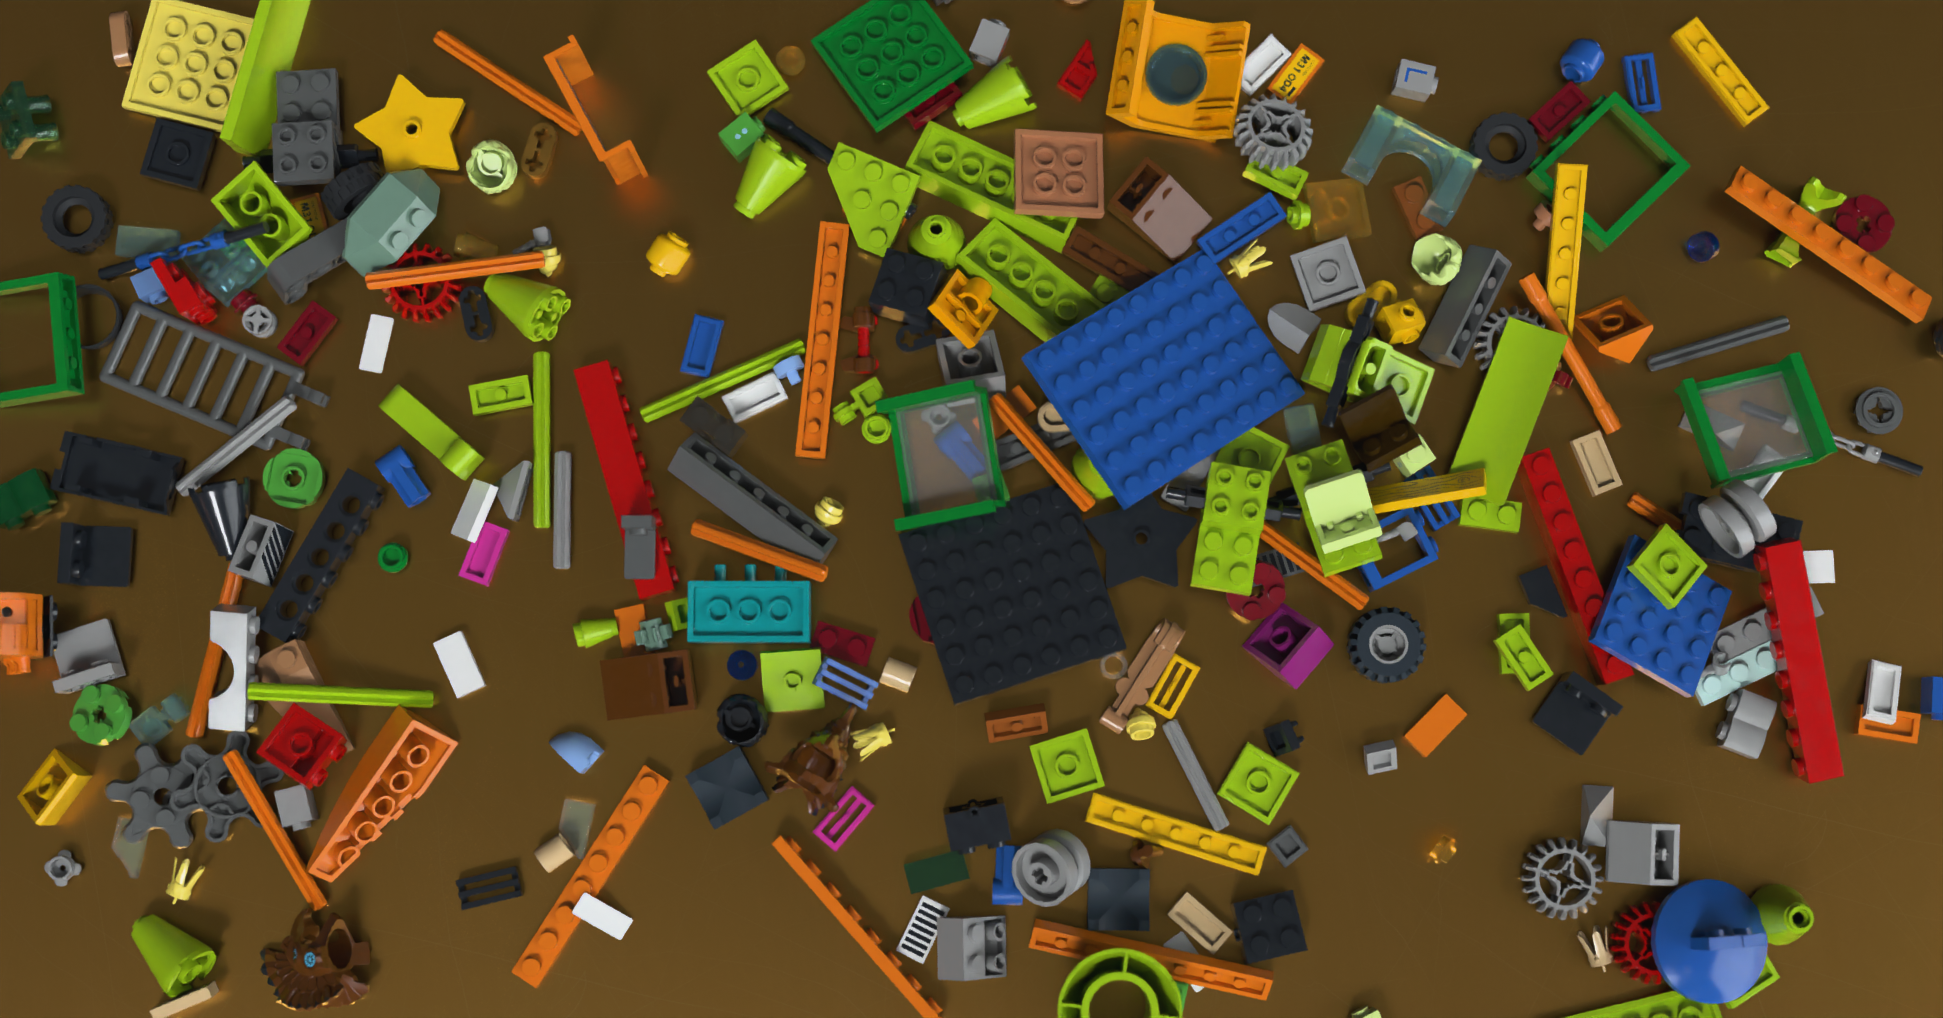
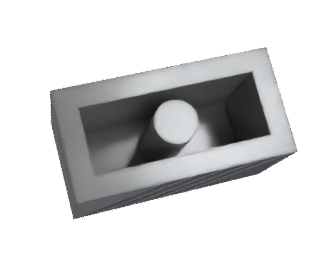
M250 514L228 571L245 579L272 587L294 531L274 521Z

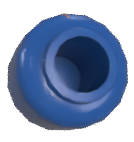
M1579 38L1572 41L1560 59L1563 75L1575 83L1592 80L1605 60L1604 53L1600 45L1593 39Z

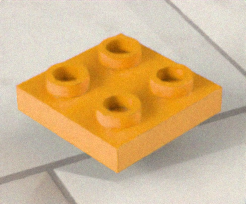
M956 269L949 275L927 307L968 349H971L978 343L999 311L989 300L993 291L989 282L980 277H974L969 280L959 269Z

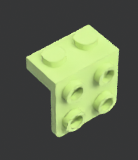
M1353 470L1304 488L1303 492L1324 554L1383 535L1361 470Z

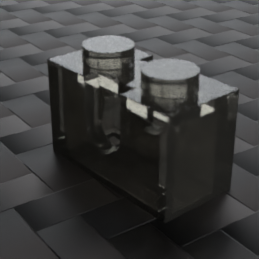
M698 396L680 419L684 426L700 435L730 459H732L749 436L743 428L730 419L723 417L714 407Z

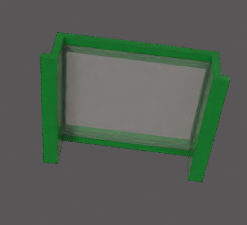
M1800 352L1789 354L1776 364L1695 383L1693 377L1680 381L1681 385L1673 390L1681 399L1711 480V489L1723 487L1735 479L1746 481L1818 463L1828 455L1838 452Z
M968 380L875 401L877 413L889 414L905 515L903 518L894 519L895 531L996 512V508L1006 506L987 387L976 386L975 380Z

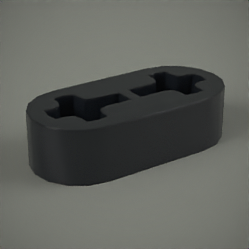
M468 286L461 291L459 296L467 335L475 342L485 343L493 337L495 332L489 300L481 288ZM475 293L477 297H481V300L477 301L478 311L474 312V308L470 303H466L467 300L471 299L470 294ZM477 317H480L481 323L487 326L481 336L477 332H473V329L477 328Z
M934 316L932 324L937 323L939 327H943L944 325ZM909 324L900 328L897 332L896 345L903 353H916L936 346V339L949 337L950 331L945 327L940 338H937L935 334L925 336V332L932 330V324L930 329ZM907 332L911 336L919 334L922 336L914 340L913 347H908L907 343L902 344L900 342L904 339V334Z

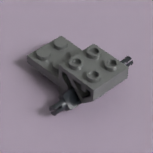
M335 68L276 72L278 123L272 124L273 149H263L260 156H243L242 164L245 169L253 161H257L266 173H274V183L278 186L330 183L333 178H336L342 169L357 166L361 161H378L379 153L377 148L359 150L357 144L343 143V131L340 129L338 71Z

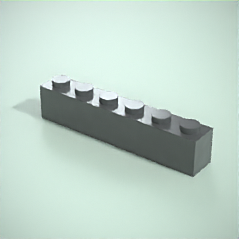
M695 432L679 446L667 469L769 545L823 564L838 541L837 537Z

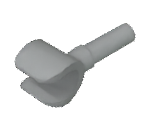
M546 227L533 229L534 240H530L512 250L513 254L524 253L535 247L550 245L552 241L550 229Z
M1404 522L1391 531L1376 537V539L1380 543L1400 534L1406 542L1415 536L1418 531L1411 522Z
M1718 652L1713 656L1712 663L1703 669L1700 679L1713 673L1719 676L1728 673L1731 662L1725 665L1718 664L1725 659L1726 654L1724 652Z

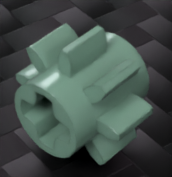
M661 617L639 622L641 630L634 632L636 645H644L646 652L668 647L666 639L674 637L671 624H663Z

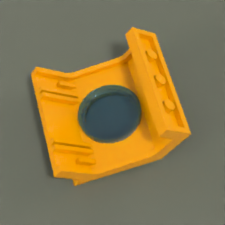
M1124 0L1106 115L1133 128L1216 143V139L1233 138L1251 24L1246 21L1208 23L1154 11L1155 1Z

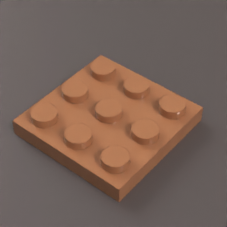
M1015 129L1013 134L1014 214L1102 219L1104 215L1103 134Z

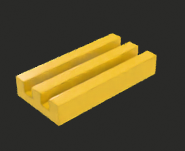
M1174 653L1144 706L1172 720L1200 667ZM1179 662L1181 665L1159 705H1156L1154 703L1175 663ZM1185 669H1191L1170 710H1165L1164 707Z

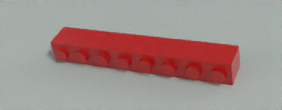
M608 360L574 369V375L624 548L625 530L621 528V515H652L656 518L655 578L634 579L639 599L645 601L677 591L676 583L680 582L676 566H670L667 555L672 554L667 536L663 538L661 536L659 526L664 525L659 508L654 509L651 498L655 497V492L651 480L645 481L642 469L647 468L643 452H637L634 441L639 440L634 422L629 424L626 412H630V406L626 394L620 395L618 384L622 383L619 369L617 366L612 367Z
M1548 447L1523 456L1517 473L1597 686L1609 684L1634 675L1632 666L1588 641L1605 594L1550 448Z
M1788 537L1756 544L1753 562L1761 577L1759 593L1762 600L1765 601L1767 612L1764 614V620L1772 636L1770 652L1773 659L1776 660L1778 671L1775 672V679L1783 695L1780 705L1782 714L1787 718L1789 727L1786 730V738L1789 746L1793 749L1794 759L1791 760L1793 772L1799 779L1808 784L1844 776L1801 540Z

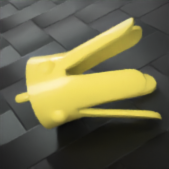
M1256 238L1241 254L1234 255L1229 259L1233 269L1228 271L1227 274L1235 271L1238 277L1242 279L1248 276L1251 271L1271 265L1273 262L1262 260L1252 263L1266 251L1264 246L1259 247L1256 245L1251 248L1257 242L1258 238Z
M880 722L869 726L867 729L851 731L850 735H853L852 738L856 740L853 747L859 749L866 746L860 751V761L864 760L879 747L891 744L892 741L889 733L895 731V728L887 730L884 723Z
M175 857L172 881L168 884V888L165 891L174 897L172 904L176 903L177 898L189 900L192 887L203 873L205 866H200L190 880L185 883L190 861L188 858L183 860L175 878L177 857Z

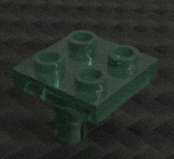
M23 81L10 82L0 96V125L2 129L0 138L3 149H7L9 159L22 158L33 142H54L58 140L59 136L58 130H53L57 128L55 122L33 123L31 114L51 113V102L46 103V101L50 100L47 94L27 96Z

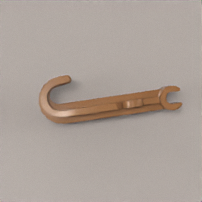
M1163 618L1155 626L1127 670L1128 678H1121L1116 682L1115 689L1119 696L1112 707L1110 705L1107 707L1099 720L1100 723L1120 734L1129 720L1127 716L1133 706L1143 705L1148 701L1149 694L1145 689L1154 686L1185 635L1186 631L1180 628L1178 623Z

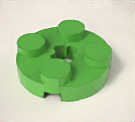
M297 448L285 449L267 462L263 471V486L276 504L289 509H300L315 504L323 492L326 481L322 462L311 453ZM292 471H299L298 475L302 477L301 482L297 483V486L291 487L292 484L290 481H287L288 474L293 475Z
M107 684L85 687L74 706L69 722L70 728L76 731L78 737L83 741L98 746H105L113 739H120L128 730L132 720V707L128 706L127 694L123 690ZM104 708L103 712L107 715L105 719H100L99 722L98 714Z

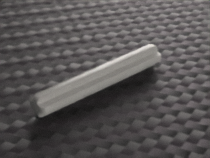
M568 451L555 452L553 567L556 569L570 568L572 454Z
M1172 719L1164 723L1162 728L1213 829L1219 831L1227 827L1229 821L1178 721Z

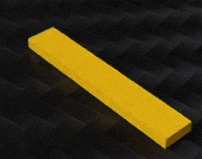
M1556 163L1545 292L1572 340L1588 165Z
M1094 792L1084 820L1085 822L1259 876L1267 849L1265 846Z

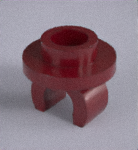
M1561 362L1558 363L1549 390L1555 384L1569 389L1574 379L1569 374L1561 371Z

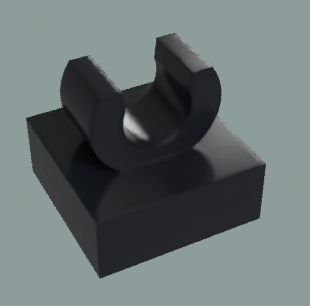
M1288 719L1263 729L1274 757L1301 747L1300 743L1303 742L1304 737H1297L1293 727L1298 725L1297 721L1290 722Z

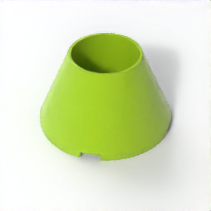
M1128 948L1102 950L1082 960L1069 973L1061 988L1058 1000V1018H1090L1089 1006L1094 993L1102 985L1110 981L1126 980L1138 985L1143 991L1146 1003L1143 1018H1182L1183 1012L1178 987L1164 966L1151 956Z

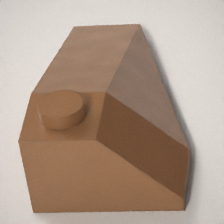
M294 639L266 653L255 664V675H258L259 682L325 685L305 642L302 640ZM267 701L282 717L292 704L296 703L342 734L347 740L345 744L347 747L346 753L355 749L334 704Z

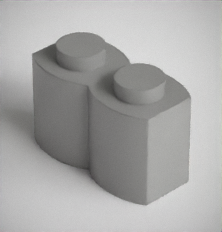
M1745 689L1736 690L1735 694L1731 693L1725 709L1728 710L1725 722H1720L1716 730L1717 746L1749 759H1757L1763 748L1767 730L1773 720L1777 702Z

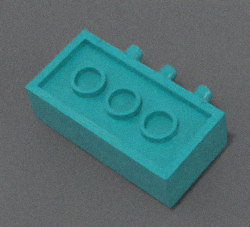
M715 564L714 581H688L687 642L811 643V582L787 581V570L775 566L774 581H756L757 566L755 564L745 565L744 581H726V565Z

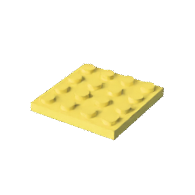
M151 0L121 106L127 110L221 132L254 19L179 0Z

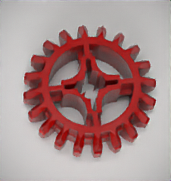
M414 243L412 246L413 252L407 249L403 254L404 256L399 258L394 266L389 264L385 268L392 270L410 266H423L424 261L436 264L451 262L453 257L449 253L443 255V249L439 246L432 251V246L429 243H425L421 251L420 246ZM463 278L423 283L422 290L417 284L382 288V291L389 294L385 298L386 303L393 304L392 311L396 314L401 312L403 319L408 320L412 316L413 321L419 323L423 315L424 320L427 323H431L432 314L438 319L443 318L441 313L443 308L449 313L452 312L453 309L448 303L450 300L454 303L459 302V298L453 293L463 290L461 285L455 284ZM443 287L440 295L432 301L433 292ZM401 292L416 293L421 305H412L405 302Z
M1643 901L1640 904V910L1636 905H1630L1629 911L1631 916L1626 912H1621L1619 915L1624 922L1614 921L1612 924L1615 928L1619 929L1618 934H1609V938L1617 940V944L1610 945L1609 949L1610 951H1619V954L1615 955L1613 959L1615 963L1623 962L1620 971L1622 973L1630 971V979L1636 981L1640 977L1643 984H1649L1651 978L1654 984L1658 985L1662 982V975L1657 966L1644 968L1638 964L1642 959L1646 960L1653 955L1652 948L1646 947L1649 944L1646 941L1647 937H1651V930L1649 931L1642 927L1639 922L1648 918H1654L1661 905L1659 902H1653L1650 908L1648 902ZM1631 933L1636 938V945L1632 950L1633 954H1631L1629 947Z

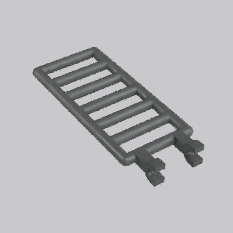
M134 301L99 375L100 380L106 384L232 437L252 422L275 370L291 377L282 397L289 396L294 401L295 396H298L324 408L327 407L331 398L322 392L301 384L305 376L302 368L141 301ZM142 314L156 320L128 380L114 374ZM167 326H170L183 333L159 386L154 391L142 386L141 383ZM194 337H197L210 344L182 403L168 397V394ZM221 348L237 355L210 414L194 407ZM249 359L264 366L238 424L235 425L221 418ZM284 418L268 431L264 437L262 436L252 445L267 451L273 447L276 439L307 451L311 440L281 428L285 421Z

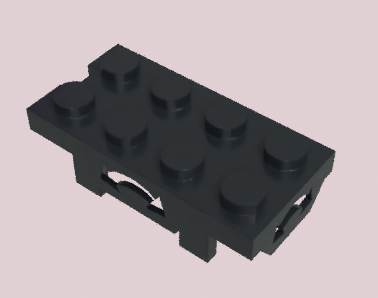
M69 431L64 432L60 451L65 453L61 470L55 468L49 489L170 516L177 490L175 485L180 479L185 458Z
M1690 492L1682 493L1678 513L1684 514L1681 529L1674 530L1681 539L1705 562L1745 572L1760 573L1756 570L1753 562V555L1756 553L1755 547L1745 556L1736 558L1725 551L1708 532L1700 518L1698 505L1709 497ZM1772 513L1777 525L1776 533L1764 542L1755 541V545L1788 537L1799 539L1803 521Z

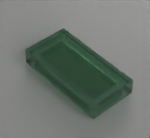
M957 850L904 864L911 894L970 878L964 855H958Z

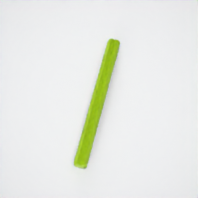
M800 338L642 406L640 408L641 416L645 422H651L770 370L776 364L795 355L802 356L806 353L805 345Z
M544 351L534 352L533 525L536 528H549L551 526L550 354Z
M250 682L247 689V697L250 700L376 706L401 705L403 707L431 708L434 701V694L431 690Z

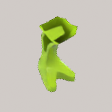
M1812 176L1807 180L1802 190L1798 205L1814 215L1822 209L1841 205L1847 197L1841 192L1825 188L1818 178ZM1782 231L1764 251L1767 257L1789 268L1802 260L1799 258L1800 243Z

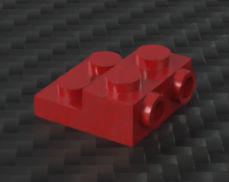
M160 257L150 263L180 315L197 325L200 323L207 324L217 317L218 311L214 306L217 300L208 287L204 288L199 281H192L183 268L179 269L174 262L169 263Z
M293 703L256 753L282 770L287 776L308 790H311L314 785L320 787L329 774L326 769L333 760L338 762L345 755L347 740L342 734L296 703Z

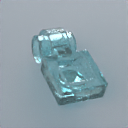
M176 693L170 695L161 702L162 710L159 711L156 706H151L130 723L129 728L141 744L147 742L155 745L174 730L167 722L168 720H173L176 724L190 714L188 710L189 705L182 696L178 697Z

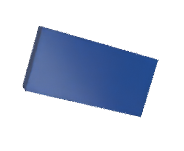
M698 314L694 315L680 372L702 378H709L711 376L724 326L723 320Z

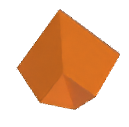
M1625 295L1574 316L1575 327L1598 352L1629 364L1653 331V324Z

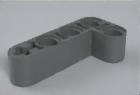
M347 218L270 263L267 268V280L285 305L291 304L304 296L307 292L308 283L346 262L342 257V251L345 248Z

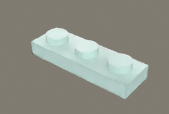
M1768 640L1720 663V665H1725L1731 662L1727 674L1719 676L1713 673L1701 678L1695 691L1700 705L1705 706L1778 671L1776 660L1773 659L1770 652V642L1772 641Z

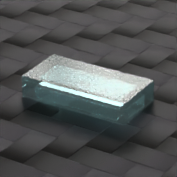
M118 225L115 255L118 257L135 258L137 255L147 252L164 251L165 249L180 245L181 232L170 229ZM173 251L168 254L171 257L174 255H178L179 251Z

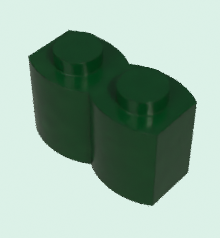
M33 468L0 485L1 529L7 528L8 531L18 529L25 524L24 520L34 514L35 517H39L52 511L51 506L57 503L58 500L53 490L49 489L50 484L43 470Z

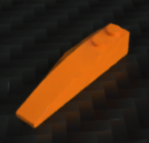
M398 705L363 755L345 785L320 834L306 871L332 883L360 856V850L368 842H374L382 834L380 830L392 819L396 821L404 813L402 809L413 798L417 800L426 791L458 742L422 716Z

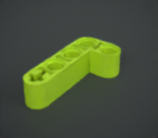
M397 383L378 405L394 421L433 453L441 463L464 481L485 459L400 384Z

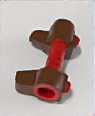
M855 307L853 317H843L840 320L839 327L841 329L858 333V355L840 361L844 372L872 374L879 367V361L869 351V334L875 332V325L878 324V318L873 315L871 307Z

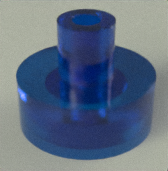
M1709 231L1696 233L1687 242V251L1690 257L1697 262H1706L1717 256L1720 248L1717 237Z
M738 650L728 658L727 669L735 679L748 680L756 674L758 662L751 652ZM741 662L744 663L743 667L739 666Z

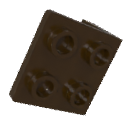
M1391 384L1338 412L1355 453L1369 473L1422 445L1419 435L1407 420L1396 391Z

